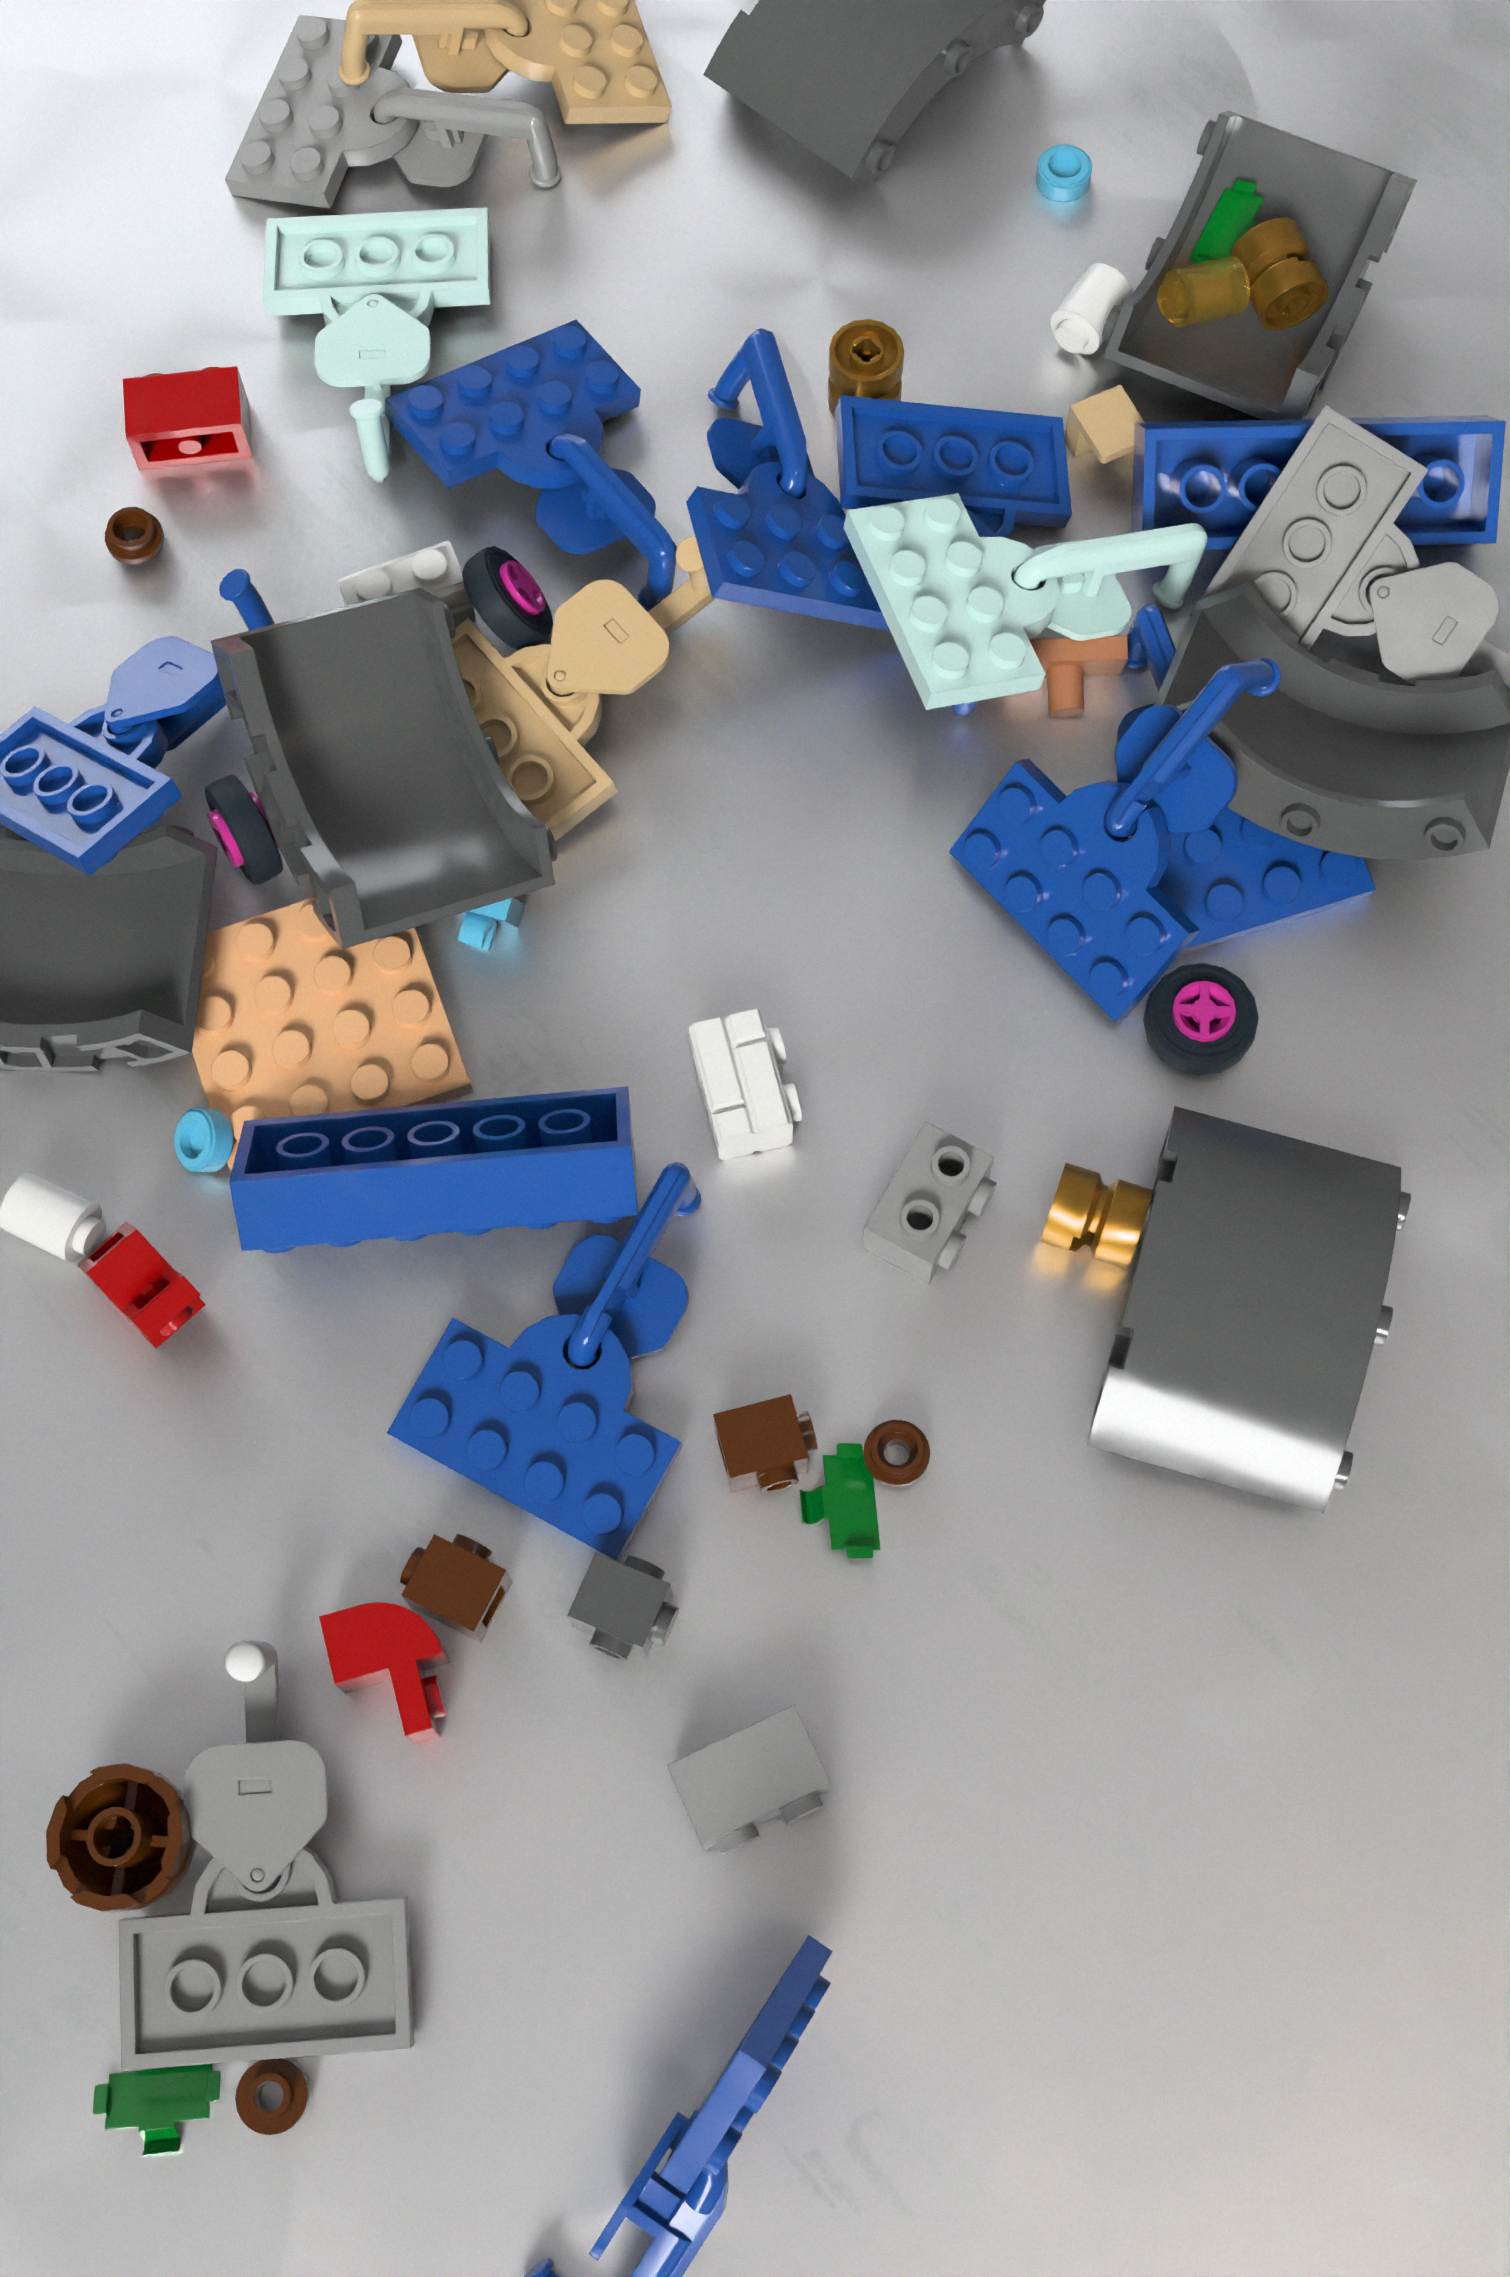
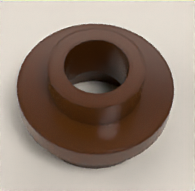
M126 507L118 510L110 517L105 531V543L110 554L119 562L132 565L141 564L151 560L160 552L164 544V532L160 522L152 514L138 507ZM141 536V538L135 541H130L134 537Z
M889 1420L879 1424L869 1433L864 1445V1463L872 1477L880 1483L891 1487L907 1486L917 1481L927 1469L930 1459L929 1443L924 1433L914 1424L903 1420ZM891 1445L903 1446L909 1454V1459L904 1464L893 1465L885 1459V1449Z
M282 2058L260 2060L246 2070L238 2083L235 2096L237 2112L244 2124L257 2133L275 2135L286 2132L293 2128L306 2112L310 2097L309 2085L303 2071L293 2062ZM270 2081L277 2082L283 2090V2101L274 2111L264 2109L259 2100L262 2087Z

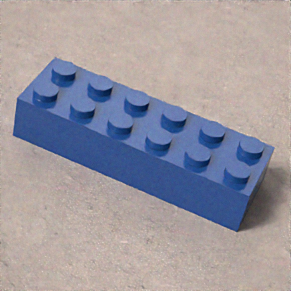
M1487 415L1348 418L1429 469L1394 521V524L1411 540L1412 545L1496 543L1506 421ZM1315 419L1135 423L1131 533L1197 523L1207 533L1208 539L1205 550L1232 549Z
M628 1086L244 1121L229 1180L242 1251L263 1250L268 1253H283L297 1246L329 1244L333 1247H349L363 1240L394 1238L399 1241H415L429 1234L460 1232L464 1235H481L495 1228L525 1226L529 1229L539 1230L550 1228L561 1222L590 1220L594 1223L605 1224L618 1221L627 1216H638L635 1148Z

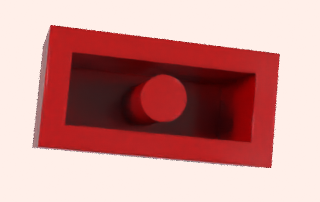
M238 366L223 368L207 367L202 370L170 374L152 373L143 377L123 379L125 434L139 471L252 458L249 402Z

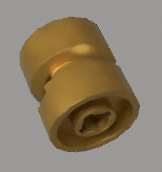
M1288 217L1274 218L1250 229L1238 239L1231 249L1229 258L1244 290L1249 291L1248 298L1262 327L1270 331L1284 330L1309 319L1320 310L1327 301L1330 292L1315 259L1309 260L1311 252L1296 221Z
M864 319L852 321L842 326L834 334L829 347L827 397L829 410L834 417L840 395L901 401L904 348L902 339L895 329L880 321Z
M1065 1163L1041 1242L1072 1252H1076L1085 1245L1091 1248L1094 1259L1128 1269L1144 1225L1153 1189L1121 1179L1107 1186L1103 1184L1100 1173Z

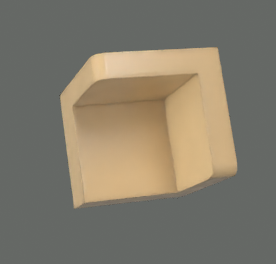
M1120 384L1070 405L1065 430V443L1074 458L1092 450L1101 463L1105 464L1124 456L1133 469L1135 423H1145V421Z

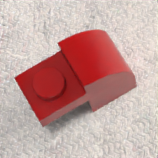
M128 1222L122 1224L77 1264L107 1299L156 1349L206 1305L199 1298L201 1294L184 1275L172 1268L147 1239Z
M384 1602L361 1604L319 1616L336 1686L346 1694L392 1680L405 1736L414 1745L441 1737L436 1718L447 1715L446 1703L437 1674L426 1677L425 1670L449 1664L451 1661L441 1640L425 1620L405 1607Z

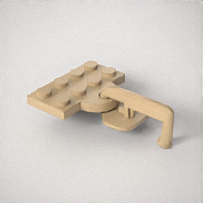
M355 0L347 11L341 47V64L338 69L339 77L346 84L360 85L371 74V67L365 60L369 35H412L425 77L432 85L442 91L449 93H487L511 71L529 80L551 83L565 124L667 123L672 105L634 0Z
M695 536L684 539L677 547L675 554L677 564L681 569L689 573L690 579L648 612L620 583L612 580H597L584 586L558 607L554 615L551 645L544 644L524 647L504 658L469 618L455 628V637L451 639L454 653L483 735L488 734L492 738L498 753L499 768L513 791L535 818L548 826L555 842L618 792L614 781L583 748L597 732L603 714L602 694H631L658 674L666 666L670 658L671 647L668 636L715 599L711 595Z

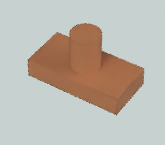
M1106 636L1085 641H1077L1069 637L1029 639L1045 671L1044 678H1047L1048 713L1052 717L1066 718L1082 715L1084 713L1083 677L1119 676L1128 661L1127 636Z

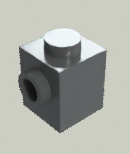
M595 1552L567 1616L573 1628L592 1635L589 1643L592 1648L618 1660L627 1661L630 1652L647 1658L653 1642L661 1646L665 1645L676 1621L679 1608L670 1604L673 1598L670 1583L662 1580L665 1572L661 1568L633 1556H628L625 1564H622Z

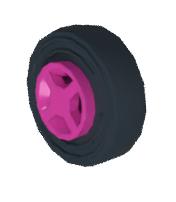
M496 546L487 547L479 551L466 562L462 571L464 587L476 611L497 637L510 647L520 650L524 647L536 646L550 635L553 628L551 610L540 587L520 562L507 551Z
M233 774L214 781L205 787V797L210 812L207 813L210 825L233 867H239L246 878L254 885L262 884L279 875L283 871L278 851L279 846L255 793H249L243 783Z
M1206 963L1182 965L1164 975L1149 995L1143 1018L1147 1041L1158 1058L1177 1071L1197 1076L1217 1074L1238 1063L1255 1039L1259 1020L1255 998L1244 981L1226 968ZM1193 1018L1198 1023V1029L1189 1021Z

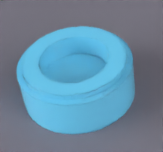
M1056 145L1050 147L1042 153L1038 160L1036 185L1039 191L1047 198L1059 202H1069L1080 198L1086 193L1090 185L1092 173L1091 160L1083 150L1075 146Z
M192 1108L186 1111L179 1120L174 1135L175 1152L181 1165L185 1169L194 1172H216L224 1167L230 1157L233 1146V1131L227 1116L218 1109Z

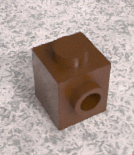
M791 1394L713 1414L715 1433L731 1493L759 1486L761 1493L784 1490L799 1482L797 1475L808 1473L809 1456L807 1452L818 1450L816 1436L808 1411L796 1413Z
M434 1534L426 1549L419 1546L414 1550L400 1578V1583L406 1586L401 1596L411 1608L482 1643L513 1581L506 1569L488 1561L492 1554L491 1550L461 1534H456L452 1543Z

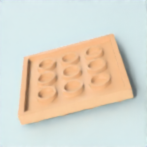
M316 897L207 932L192 1054L210 1109L222 1111L229 1119L232 1127L233 1146L227 1161L231 1172L243 1123L247 1120L437 1104L473 1093L470 1079L415 928L342 949L315 915L312 901H316Z

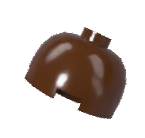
M126 1763L97 1767L90 1771L93 1775L81 1781L69 1796L62 1795L56 1803L46 1831L47 1862L51 1870H57L63 1886L73 1895L70 1898L77 1904L102 1912L113 1913L148 1907L174 1890L188 1872L197 1846V1842L191 1837L190 1815L184 1805V1793L161 1773Z

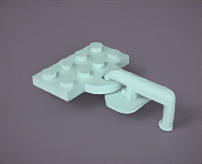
M488 207L266 219L263 303L266 315L323 313L326 327L319 331L315 338L314 363L318 377L330 386H365L364 399L351 404L349 412L356 422L365 470L368 476L374 479L375 482H384L391 470L392 423L385 416V398L392 396V385L415 382L428 372L431 365V336L428 326L431 323L434 308L491 305L490 222Z
M958 493L847 510L843 527L926 710L1040 690L1045 677V671L1029 639L1037 637L1046 627L1077 641L1113 636L1124 631L1131 619L1132 608L1115 573L1170 565L1163 580L1156 582L1153 585L1152 591L1157 601L1165 607L1171 609L1180 608L1184 603L1183 596L1193 580L1208 539L1207 533L1201 525L1190 523L1085 541H1069L1044 545L1034 550L1024 543L1004 537H979Z

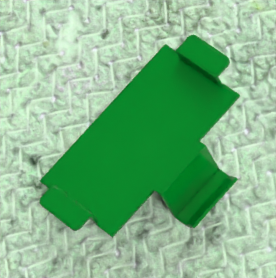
M1238 179L1232 187L1233 190L1224 189L1189 257L1190 260H1194V266L1211 271L1216 266L1229 269L1231 265L1229 259L1231 249L1239 238L1257 226V223L1253 220L1264 198L1255 196L1256 183Z
M838 1443L835 1456L823 1455L825 1486H820L813 1491L799 1490L802 1523L815 1525L824 1519H829L831 1550H846L849 1559H871L873 1557V1550H880L873 1477L865 1466L861 1444Z
M212 2064L109 2074V2083L95 2086L93 2114H105V2131L139 2127L138 2132L144 2141L142 2157L178 2153L181 2145V2136L175 2127V2123L209 2119L210 2102L217 2101L220 2098L221 2073L220 2071H212Z

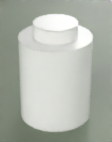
M1102 263L1090 265L1052 315L1050 323L1055 339L1063 349L1071 353L1092 354L1100 347L1104 341L1102 339L1103 329L1113 306L1122 307L1123 301L1133 293L1130 282L1120 271Z
M33 1172L24 1173L13 1183L0 1207V1228L67 1262H74L82 1255L87 1256L100 1244L105 1233L106 1225L101 1220L102 1209L99 1204Z

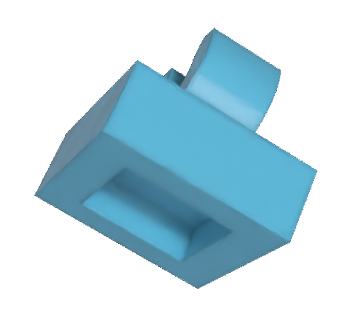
M510 898L465 912L467 914L462 922L458 941L490 951L496 934L497 922L518 927L524 903Z

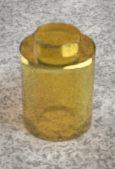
M1230 256L1169 270L1165 274L1163 284L1158 288L1157 300L1160 312L1176 328H1183L1244 313L1250 300V283L1244 264L1238 257Z

